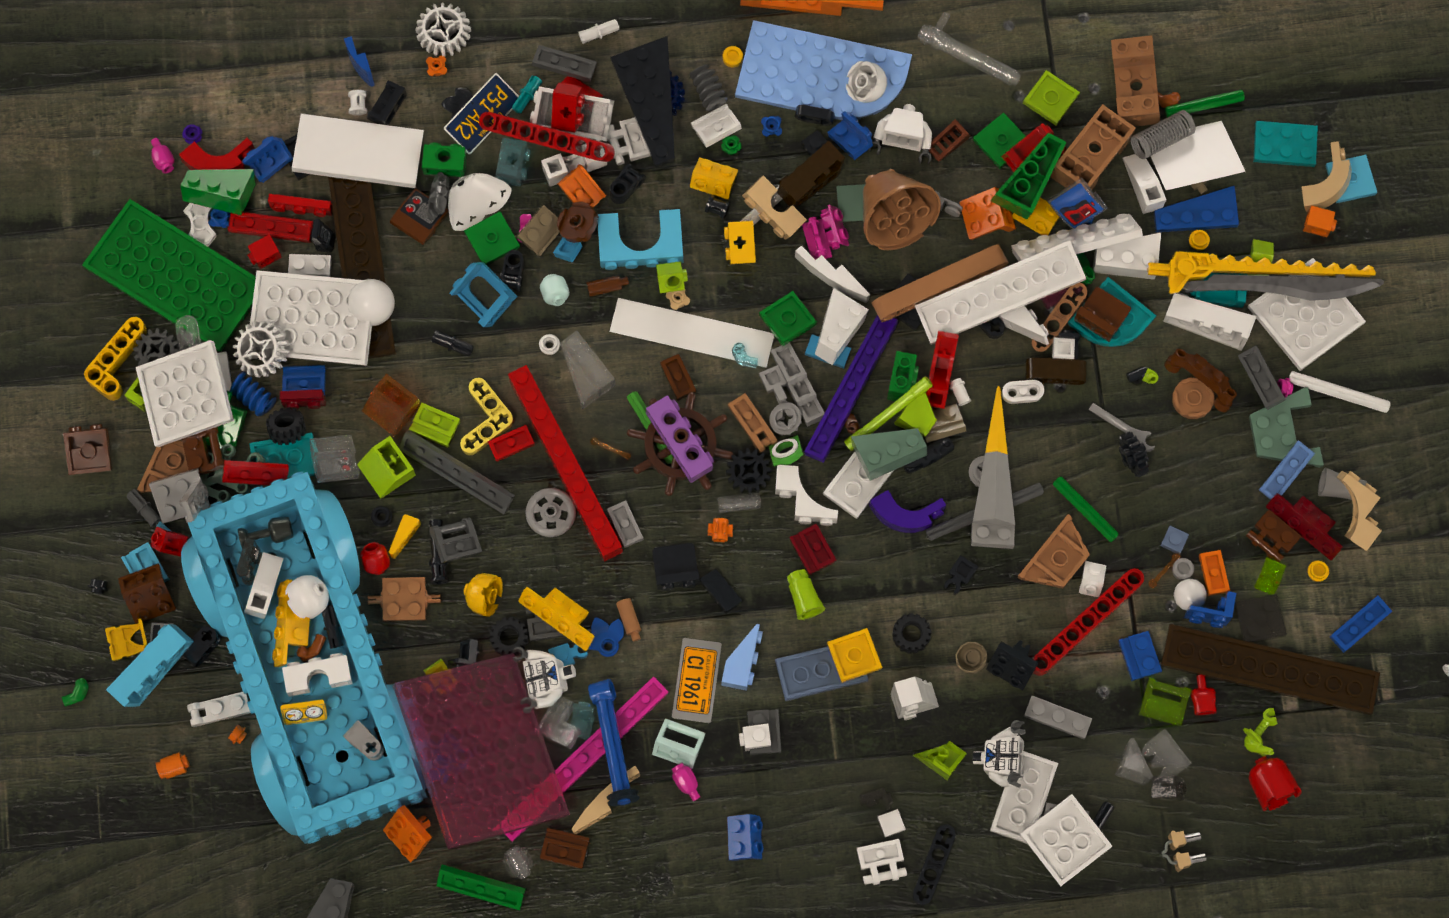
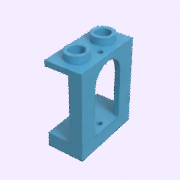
M475 262L466 268V274L462 278L455 281L450 294L458 295L480 318L478 322L483 327H492L517 298V295L484 262ZM475 277H483L500 294L489 309L471 292L470 284Z

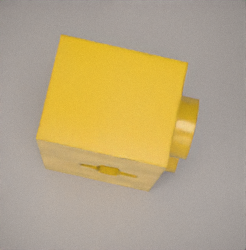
M753 221L728 222V227H724L725 240L729 239V248H725L726 260H730V264L756 263ZM737 237H741V240L745 241L742 249H738V245H734V241L738 239Z

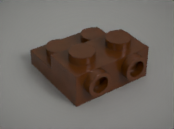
M102 424L90 425V429L82 430L81 426H73L68 428L69 431L63 433L68 475L112 470L108 427H103Z

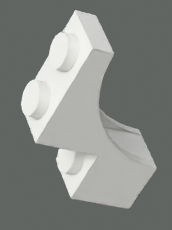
M777 465L775 494L781 498L796 496L794 520L799 521L800 524L820 522V525L831 526L833 523H837L838 510L819 505L805 492L800 482L798 466Z

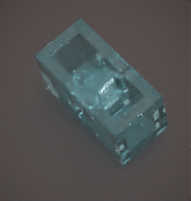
M502 137L496 178L506 182L508 185L521 187L522 180H526L527 168H524L525 162L529 161L531 154L527 141Z

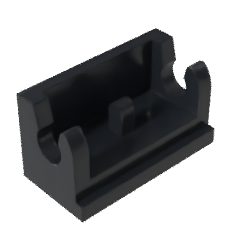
M388 80L372 110L368 112L367 119L376 124L389 125L407 96L406 89Z

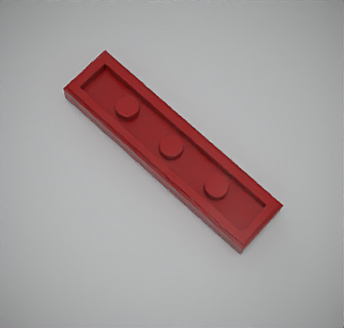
M243 212L242 216L231 213L228 225V232L262 237L270 234L271 238L307 243L311 241L313 221Z

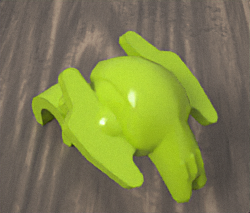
M1268 708L1263 712L1264 719L1254 731L1251 728L1243 729L1247 734L1244 739L1246 749L1252 753H1258L1262 757L1274 754L1272 748L1263 746L1261 738L1268 726L1278 724L1276 717L1269 718L1275 716L1274 708Z

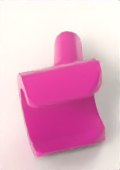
M522 214L520 216V231L532 218L531 214Z

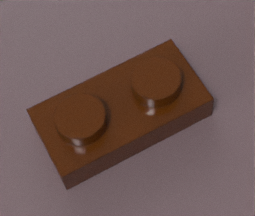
M679 354L660 362V366L677 401L687 397L690 392L696 393V388Z

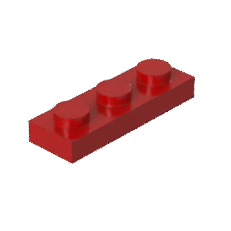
M269 194L268 197L270 208L277 212L289 210L300 215L313 213L317 217L332 216L333 208L331 201Z
M224 460L222 482L271 485L275 480L283 479L284 481L288 478L289 466L288 464Z

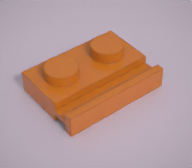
M581 164L577 165V168L557 183L572 203L585 202L594 208L602 198L606 197L605 193Z

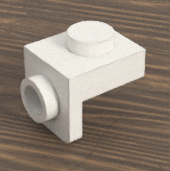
M1085 561L1079 588L1080 594L1100 597L1104 584L1106 565Z
M768 724L746 726L742 729L743 733H739L740 746H745V751L771 746Z

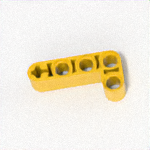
M138 317L129 318L84 371L85 379L90 386L112 401L118 400L123 393L121 385L113 377V374L130 356L133 348L138 346L135 341L142 340L141 334L147 335V328ZM120 342H127L124 348H118ZM108 357L114 358L112 363H104ZM100 373V377L97 380H91L93 374ZM109 386H116L113 392H107Z

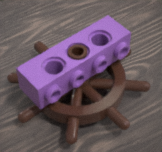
M693 392L688 393L684 408H679L677 402L674 399L670 400L668 395L659 401L655 398L650 399V406L646 408V415L651 423L647 431L627 430L629 437L645 440L644 448L647 459L633 468V472L639 474L652 466L658 473L668 478L665 488L667 496L673 494L676 480L688 479L692 483L698 479L705 490L711 489V483L705 474L712 471L714 456L732 459L731 456L734 455L731 451L716 448L714 428L726 422L727 416L721 414L708 421L703 415L693 410L696 397ZM675 419V423L672 424L670 420ZM690 421L696 423L700 428L691 432L689 429L691 428ZM704 434L707 439V446L703 445L699 438ZM653 442L666 445L667 447L655 453ZM691 452L697 453L698 458L695 459ZM672 454L671 467L661 462V460Z

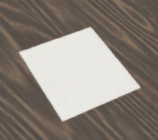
M1222 121L1195 127L1194 134L1177 141L1151 156L1165 190L1245 172Z

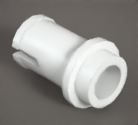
M961 378L949 383V389L953 390L959 406L971 402L964 387L965 382Z

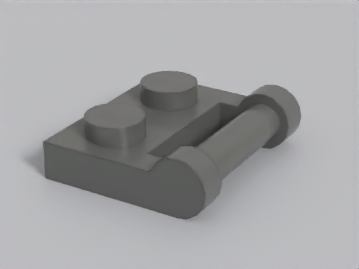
M470 517L462 519L461 522L440 527L438 525L431 526L429 529L441 563L482 552ZM463 529L466 531L464 535L444 540L442 537L443 534Z

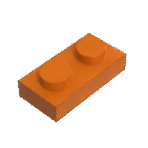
M1221 550L1199 554L1208 596L1230 591Z

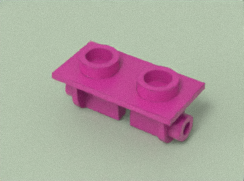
M828 205V208L821 210L822 214L820 217L824 229L832 228V230L826 232L829 246L833 250L840 248L839 244L849 246V234L846 228H844L841 210L835 206Z
M816 217L809 218L808 222L802 224L810 255L815 260L821 255L825 259L832 258L822 219L817 220Z

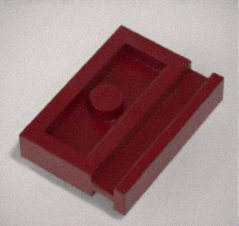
M322 389L280 391V400L284 408L290 407L291 410L293 408L298 410L299 407L319 409L320 406H326V398Z
M817 523L789 537L809 576L836 562V558Z

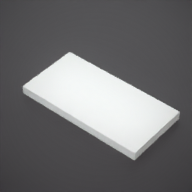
M301 114L292 172L416 188L424 130Z

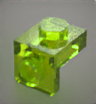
M1266 557L1254 588L1274 595L1281 582L1286 565Z

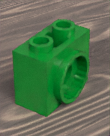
M896 351L887 400H898L916 384L919 366H915L917 355Z

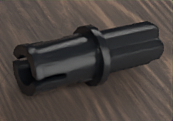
M436 330L433 334L432 343L446 347L448 351L453 350L465 356H470L473 351V345L457 339L455 335L452 337L439 330Z
M327 605L326 609L322 612L325 624L323 629L327 632L330 649L344 645L333 605Z

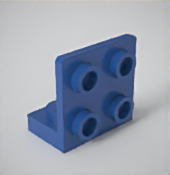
M1228 591L1218 601L1216 610L1190 605L1184 618L1189 619L1191 623L1201 624L1206 622L1210 623L1212 627L1223 628V626H1227L1233 617L1236 593Z

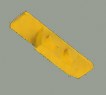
M289 579L280 582L277 588L279 599L275 611L277 627L274 630L276 642L272 653L274 667H281L287 664L288 645L308 646L310 618L305 617L303 619L298 617L288 606L287 601L289 597L288 593L285 595L287 585L292 582Z
M529 587L523 590L518 600L520 604L583 650L587 651L595 636L580 625L589 613L587 610L557 588H554L545 598H542Z

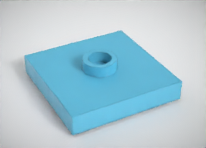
M1362 155L1346 159L1350 160L1351 179L1345 193L1336 203L1376 195L1377 190L1367 156ZM1333 162L1326 163L1325 165L1328 176L1332 171Z

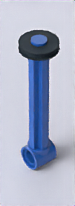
M611 679L589 684L588 690L591 701L597 707L613 793L607 796L609 800L608 805L624 806L634 803L640 798L637 795L639 791L630 789L613 701L616 699L614 684Z

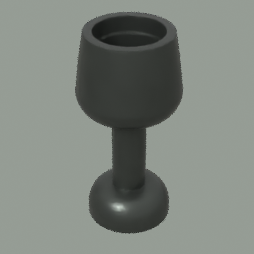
M289 517L270 519L267 529L248 533L246 529L239 528L238 536L242 549H247L250 546V541L271 537L274 543L293 538V530Z

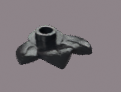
M456 88L455 96L447 97L441 105L445 110L452 113V119L473 96L466 88Z

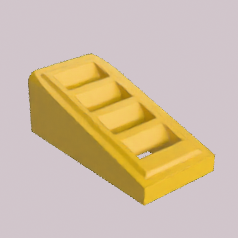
M406 514L403 515L389 550L391 558L395 559L418 530L421 525L419 519Z

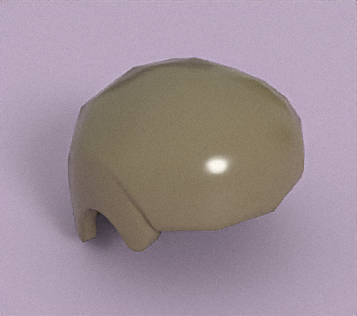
M966 642L957 650L955 659L960 670L966 674H976L986 667L988 655L983 645L977 642Z

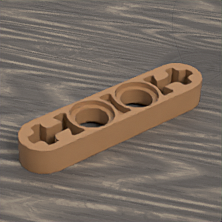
M1077 283L1070 286L1045 320L1043 325L1049 335L1057 338L1058 334L1064 329L1087 296V288L1084 284ZM1081 287L1084 295L1076 297L1074 301L1078 302V304L1075 306L1066 297L1072 298L1074 295L1073 289ZM1064 303L1072 307V311L1068 315H1063L1060 312V306ZM1052 320L1057 321L1060 325L1059 329L1055 332H1051L1047 328V324ZM1047 337L1049 344L1045 348L1043 346L1037 348L1036 340L1032 339V347L1039 353L1046 352L1053 344V338L1050 340Z

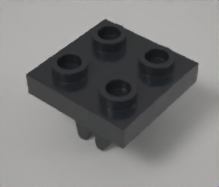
M1021 640L1013 648L1001 641L986 670L1023 691L1039 662L1028 657L1030 645H1026L1023 648Z

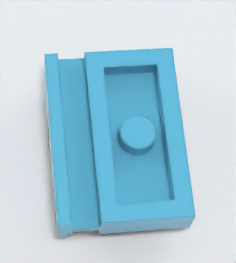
M148 542L129 552L128 555L121 557L130 574L159 563L164 582L170 580Z

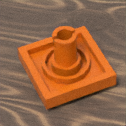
M403 805L396 811L383 831L398 847L401 854L411 863L417 859L432 839L431 835L426 831L430 827V821L428 819L424 823L422 822L427 818L426 816L416 819L408 808Z

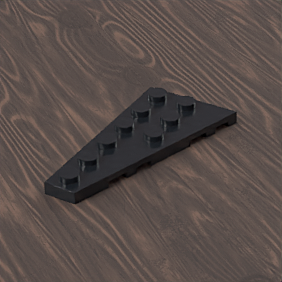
M668 36L610 57L655 167L675 161Z

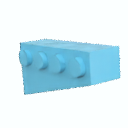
M164 625L158 631V636L146 645L137 658L106 689L124 707L140 706L194 642L177 625Z

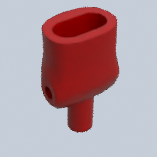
M1197 675L1198 688L1191 691L1194 715L1217 713L1215 689L1206 687L1204 675Z

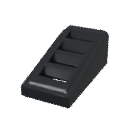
M315 218L311 236L315 249L319 252L331 253L333 252L335 233L320 219Z

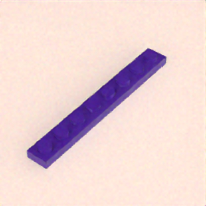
M878 315L876 316L804 451L806 456L823 463L825 462L898 324L897 319L893 318L881 322Z

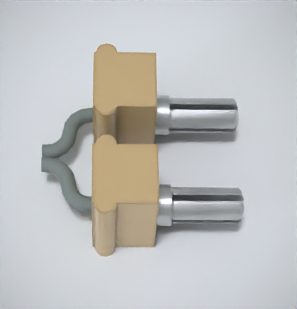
M1172 831L1168 835L1169 841L1165 843V850L1161 851L1162 857L1167 858L1170 864L1175 865L1177 872L1189 868L1193 863L1206 861V855L1189 856V852L1182 854L1177 852L1173 856L1172 861L1165 854L1168 851V845L1170 844V848L1173 851L1179 847H1184L1187 842L1201 840L1200 832L1185 835L1184 831Z

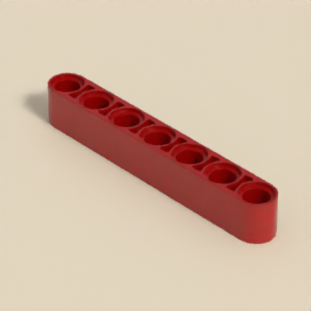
M484 112L479 118V124L484 130L589 159L609 162L615 155L613 146L608 143L509 116ZM493 117L494 123L490 127L489 120ZM511 122L512 129L508 131L507 126ZM530 127L531 133L527 137L526 129ZM548 132L549 139L545 142L544 135ZM565 137H567L568 143H567V145L564 147V146H563V139H564ZM585 142L587 145L586 150L582 152L581 145ZM602 147L605 148V154L603 157L600 156V150Z
M1135 568L1127 571L1039 651L1033 660H1043L1046 663V668L1039 669L1036 667L1033 673L1038 676L1048 673L1129 599L1144 582L1142 571ZM1135 576L1139 583L1131 584L1128 581V577ZM1120 590L1123 593V597H1114L1113 591ZM1105 604L1108 611L1100 612L1097 605ZM1082 619H1091L1093 625L1089 627L1083 625ZM1074 632L1077 635V640H1069L1066 633ZM1051 647H1060L1062 653L1060 655L1053 654Z

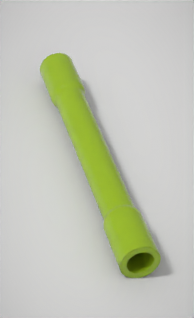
M926 376L923 377L908 392L851 436L872 434L913 400L933 386L932 382ZM850 436L844 443L852 451L854 449Z

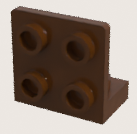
M1096 287L1083 307L1079 308L1074 320L1110 342L1131 311V307L1100 287Z
M159 563L118 578L122 596L135 624L138 623L139 618L144 622L176 609L164 582Z

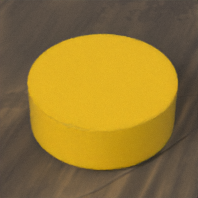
M729 46L724 50L723 62L726 66L735 68L742 63L743 53L740 48Z

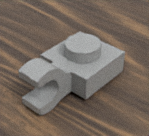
M779 365L760 372L759 376L767 394L774 392L778 404L787 402L786 394L782 387L787 386V382Z

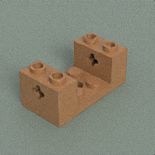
M1152 35L1111 40L1118 115L1134 127L1154 125L1160 122ZM1134 82H1140L1142 88L1135 91L1131 89V85Z
M1102 104L1058 160L1052 171L1051 178L1068 190L1081 183L1090 194L1095 188L1099 176L1117 153L1121 154L1130 143L1136 127ZM1097 144L1100 147V151L1094 153L1090 151L1089 146Z

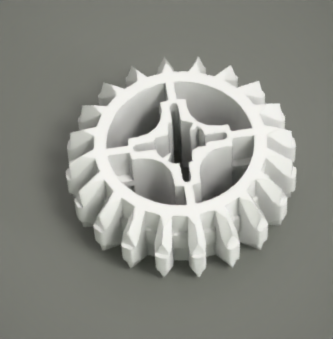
M442 2L441 7L437 8V5L434 4L433 10L426 8L427 14L421 13L420 17L422 20H417V26H419L416 27L417 40L421 41L422 48L427 47L426 51L428 53L434 50L435 56L439 52L444 57L446 52L453 56V50L460 52V46L466 47L465 40L470 39V34H468L471 32V27L468 26L470 21L466 18L465 12L460 13L459 7L453 9L451 3L448 7H445V4ZM437 20L436 24L430 27L431 29L428 30L430 24L433 21ZM440 24H442L443 28L446 30V36L444 32H442ZM459 30L458 34L450 40L451 35ZM436 39H440V40H442L443 42H437V41H435V40H436Z
M254 321L252 326L249 324L245 325L246 331L239 330L242 336L235 337L238 345H233V348L237 349V352L233 355L238 357L236 364L242 365L240 368L242 371H247L248 375H255V377L260 378L262 375L268 377L269 372L275 374V367L283 368L280 362L287 361L283 356L284 353H289V350L284 349L289 343L283 341L286 335L280 333V327H275L271 322L267 324L266 321H261L259 324V322ZM267 333L271 338L262 340V338L258 337V334ZM262 345V346H263V349H261L262 352L259 353L260 346ZM259 358L264 364L256 366L251 360Z

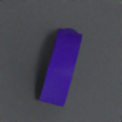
M888 490L869 502L871 510L884 525L904 533H916L931 528L932 521L930 518L933 520L939 518L944 514L943 511L946 508V504L941 498L921 510H905L894 501Z

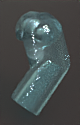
M735 343L732 348V355L736 362L742 366L757 368L759 358L748 356L744 350L745 346L742 343Z

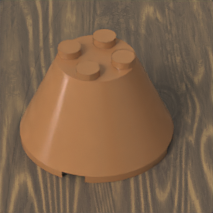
M894 169L882 171L876 175L872 174L866 178V185L863 189V222L865 237L871 245H875L881 250L900 249L919 240L924 236L922 233L928 226L935 224L940 213L941 202L938 194L932 187L899 174Z

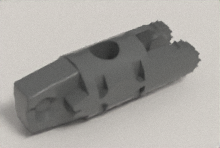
M442 172L435 175L431 185L427 207V216L431 220L436 219L438 214L444 213L447 205L449 177Z

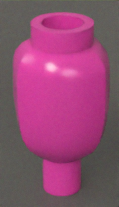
M158 138L152 139L151 157L155 167L164 174L172 172L174 170L172 152L167 146L162 145Z
M683 762L673 767L672 778L681 792L689 794L693 801L700 798L696 790L698 782L691 768L684 766Z

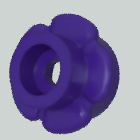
M190 124L184 128L182 136L188 144H192L194 141L198 143L202 139L201 134L203 132L200 127Z

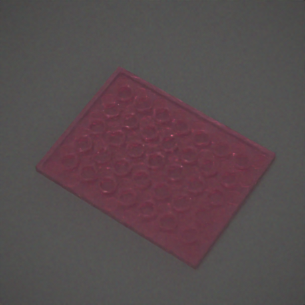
M514 653L401 681L393 685L448 850L566 817L570 814L534 710L532 708L531 712L524 713L523 708L530 707V705L527 703L520 704L523 698L529 696L518 664L512 659L515 657Z

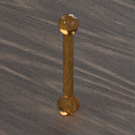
M596 437L590 439L592 445H599L626 459L631 457V454L598 441Z
M1178 553L1173 554L1172 560L1154 579L1149 581L1148 585L1150 588H1155L1158 580L1176 560L1181 558Z

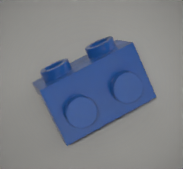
M270 136L265 138L259 147L249 151L242 162L245 165H249L251 169H254V174L258 181L264 183L293 160V156L281 138Z
M752 814L727 817L729 860L762 859L764 848L761 838V831L763 829L761 817Z

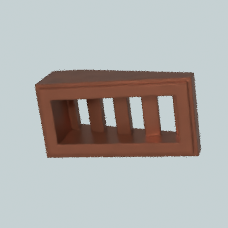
M955 119L931 141L929 152L940 162L971 136ZM954 130L961 134L959 138L953 133ZM949 134L955 140L953 143L947 138ZM944 140L949 147L946 149L940 141ZM935 145L943 151L941 154L936 151Z

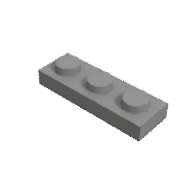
M1031 696L1024 714L1026 718L1083 740L1092 721L1090 717L1035 696Z

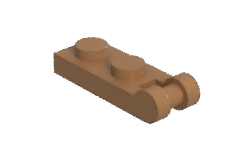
M746 393L728 404V408L759 453L763 452L768 445H774L778 442ZM764 433L766 438L760 441L758 435Z

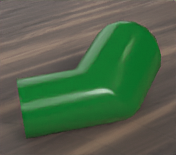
M77 679L73 693L62 696L65 707L85 699L89 689L86 679Z

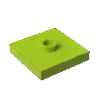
M1046 70L1026 96L1023 104L1057 126L1080 92Z

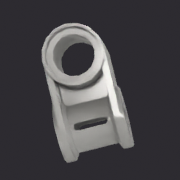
M358 720L343 735L352 746L372 761L379 760L384 754L382 744ZM369 747H375L376 752L373 753L372 751H370Z

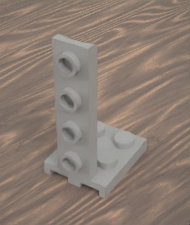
M199 468L149 483L162 523L184 517L186 523L192 522L196 519L201 509L210 508L208 490L201 480Z

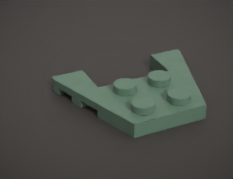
M1308 387L1287 396L1285 401L1269 410L1264 407L1250 414L1249 421L1256 457L1282 461L1295 445L1297 440L1291 410L1311 407ZM1320 447L1310 448L1315 454L1307 465H1313L1318 468L1323 467Z

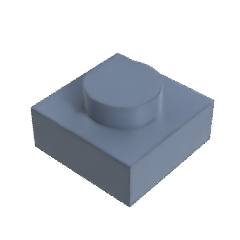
M1169 526L1160 546L1180 555L1189 534Z

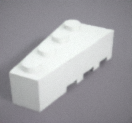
M1174 293L1163 322L1242 351L1257 316L1190 298L1182 293Z

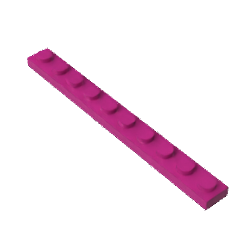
M655 677L650 679L615 713L620 739L669 693ZM601 727L497 825L511 842L518 838L606 754Z

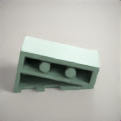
M918 428L851 436L852 447L869 481L927 456V445Z

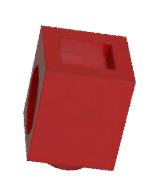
M270 234L248 245L250 253L247 255L253 265L257 264L259 269L282 258Z

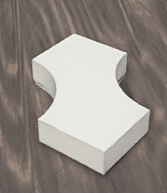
M189 203L183 211L191 221L189 236L209 247L217 237L208 224L210 212L213 208Z

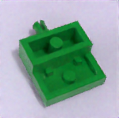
M226 390L230 403L233 392ZM230 404L234 421L217 426L219 431L217 436L221 449L225 444H231L236 449L240 431L243 430L247 410ZM209 437L205 438L206 444L211 446Z

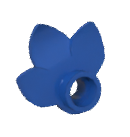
M594 618L591 632L595 637L589 649L599 651L604 657H612L618 652V642L624 636L623 624L620 619H617L609 626L602 619ZM609 643L612 645V649L606 650L604 646Z

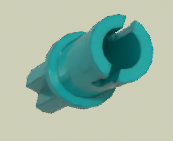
M532 75L524 88L520 89V95L512 106L513 111L518 114L522 113L528 102L534 99L535 91L543 83L540 78Z

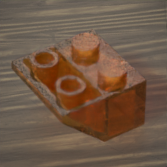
M385 374L372 390L362 409V413L395 437L419 409L421 403L418 397L388 374Z

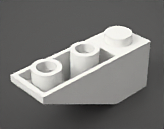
M1136 154L1123 157L1142 213L1145 214L1163 208L1166 198L1160 181L1147 159H1141Z
M1023 306L999 316L1005 327L1042 344H1049L1047 339L1049 333L1043 324L1039 326L1036 322L1038 318L1032 309L1027 310Z
M265 552L262 553L244 611L245 614L265 619L284 558Z

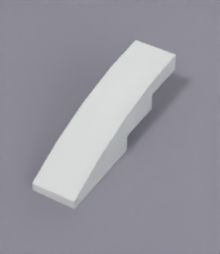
M800 246L795 251V258L826 284L864 303L869 301L870 294L843 265L835 270L822 255L815 260L803 246Z

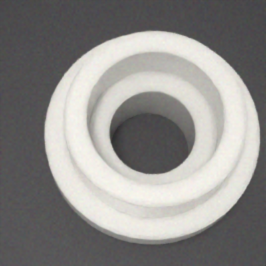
M553 334L544 335L539 341L540 350L547 355L555 354L560 348L559 339ZM552 342L554 345L552 348H547L546 344Z

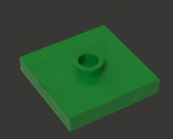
M1003 112L975 135L973 141L1001 169L1007 164L1001 156L1026 136Z
M501 212L464 230L478 258L486 265L504 257L509 251L520 248Z
M791 291L759 312L761 319L782 346H785L817 325V321L794 291Z

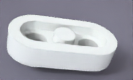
M1037 380L1008 382L1002 390L1003 399L1010 404L1037 402L1044 394V386ZM1034 389L1037 394L1031 395L1029 391ZM1014 391L1016 396L1011 397L1008 392Z

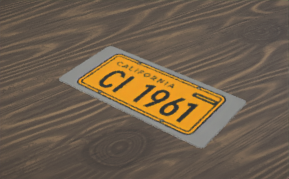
M683 638L672 718L711 723L721 643Z

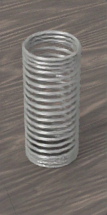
M1181 110L1131 137V145L1135 154L1141 159H1146L1177 141L1194 134V120L1187 111ZM1181 114L1187 119V121H1188V123H1189V126H1188L1186 120L1181 116ZM1138 139H1139L1140 144H1141L1143 150L1145 151V153L1141 150V148H1140V146H1139V143H1138Z

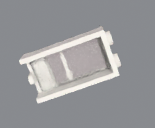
M539 87L538 91H535L534 103L536 105L535 110L531 112V123L551 128L554 89ZM585 95L584 106L581 107V113L584 114L582 126L579 125L575 133L564 132L607 141L614 101Z

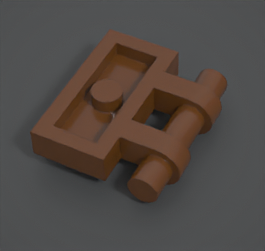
M1269 509L1254 526L1260 533L1257 535L1254 531L1250 530L1246 535L1255 547H1260L1267 553L1266 556L1268 558H1273L1278 563L1284 558L1278 552L1281 548L1285 553H1288L1302 537ZM1265 536L1275 543L1273 547L1263 540Z

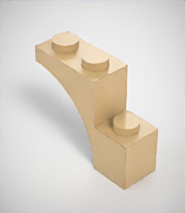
M1341 471L1337 478L1347 488L1353 504L1352 521L1345 537L1367 551L1382 531L1376 527L1378 522L1369 516L1367 517L1380 497L1375 494L1377 490L1366 483L1364 486L1358 482L1360 477L1351 471L1348 474Z

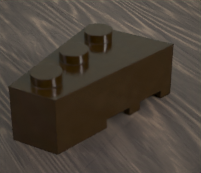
M828 140L803 164L799 165L789 176L786 175L780 180L777 194L789 207L792 205L795 208L799 207L839 176L845 157Z

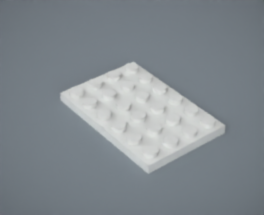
M257 271L250 325L252 326L254 321L259 322V324L261 321H266L267 324L271 322L275 327H280V333L286 335L283 341L289 343L284 347V349L289 350V353H284L283 357L367 366L372 324L370 320L362 323L356 317L354 318V315L349 312L347 302L351 289L356 284L366 280ZM267 333L258 334V337L262 338V340L271 338ZM262 345L260 346L259 353L262 352V350H261V349H263V346H262Z

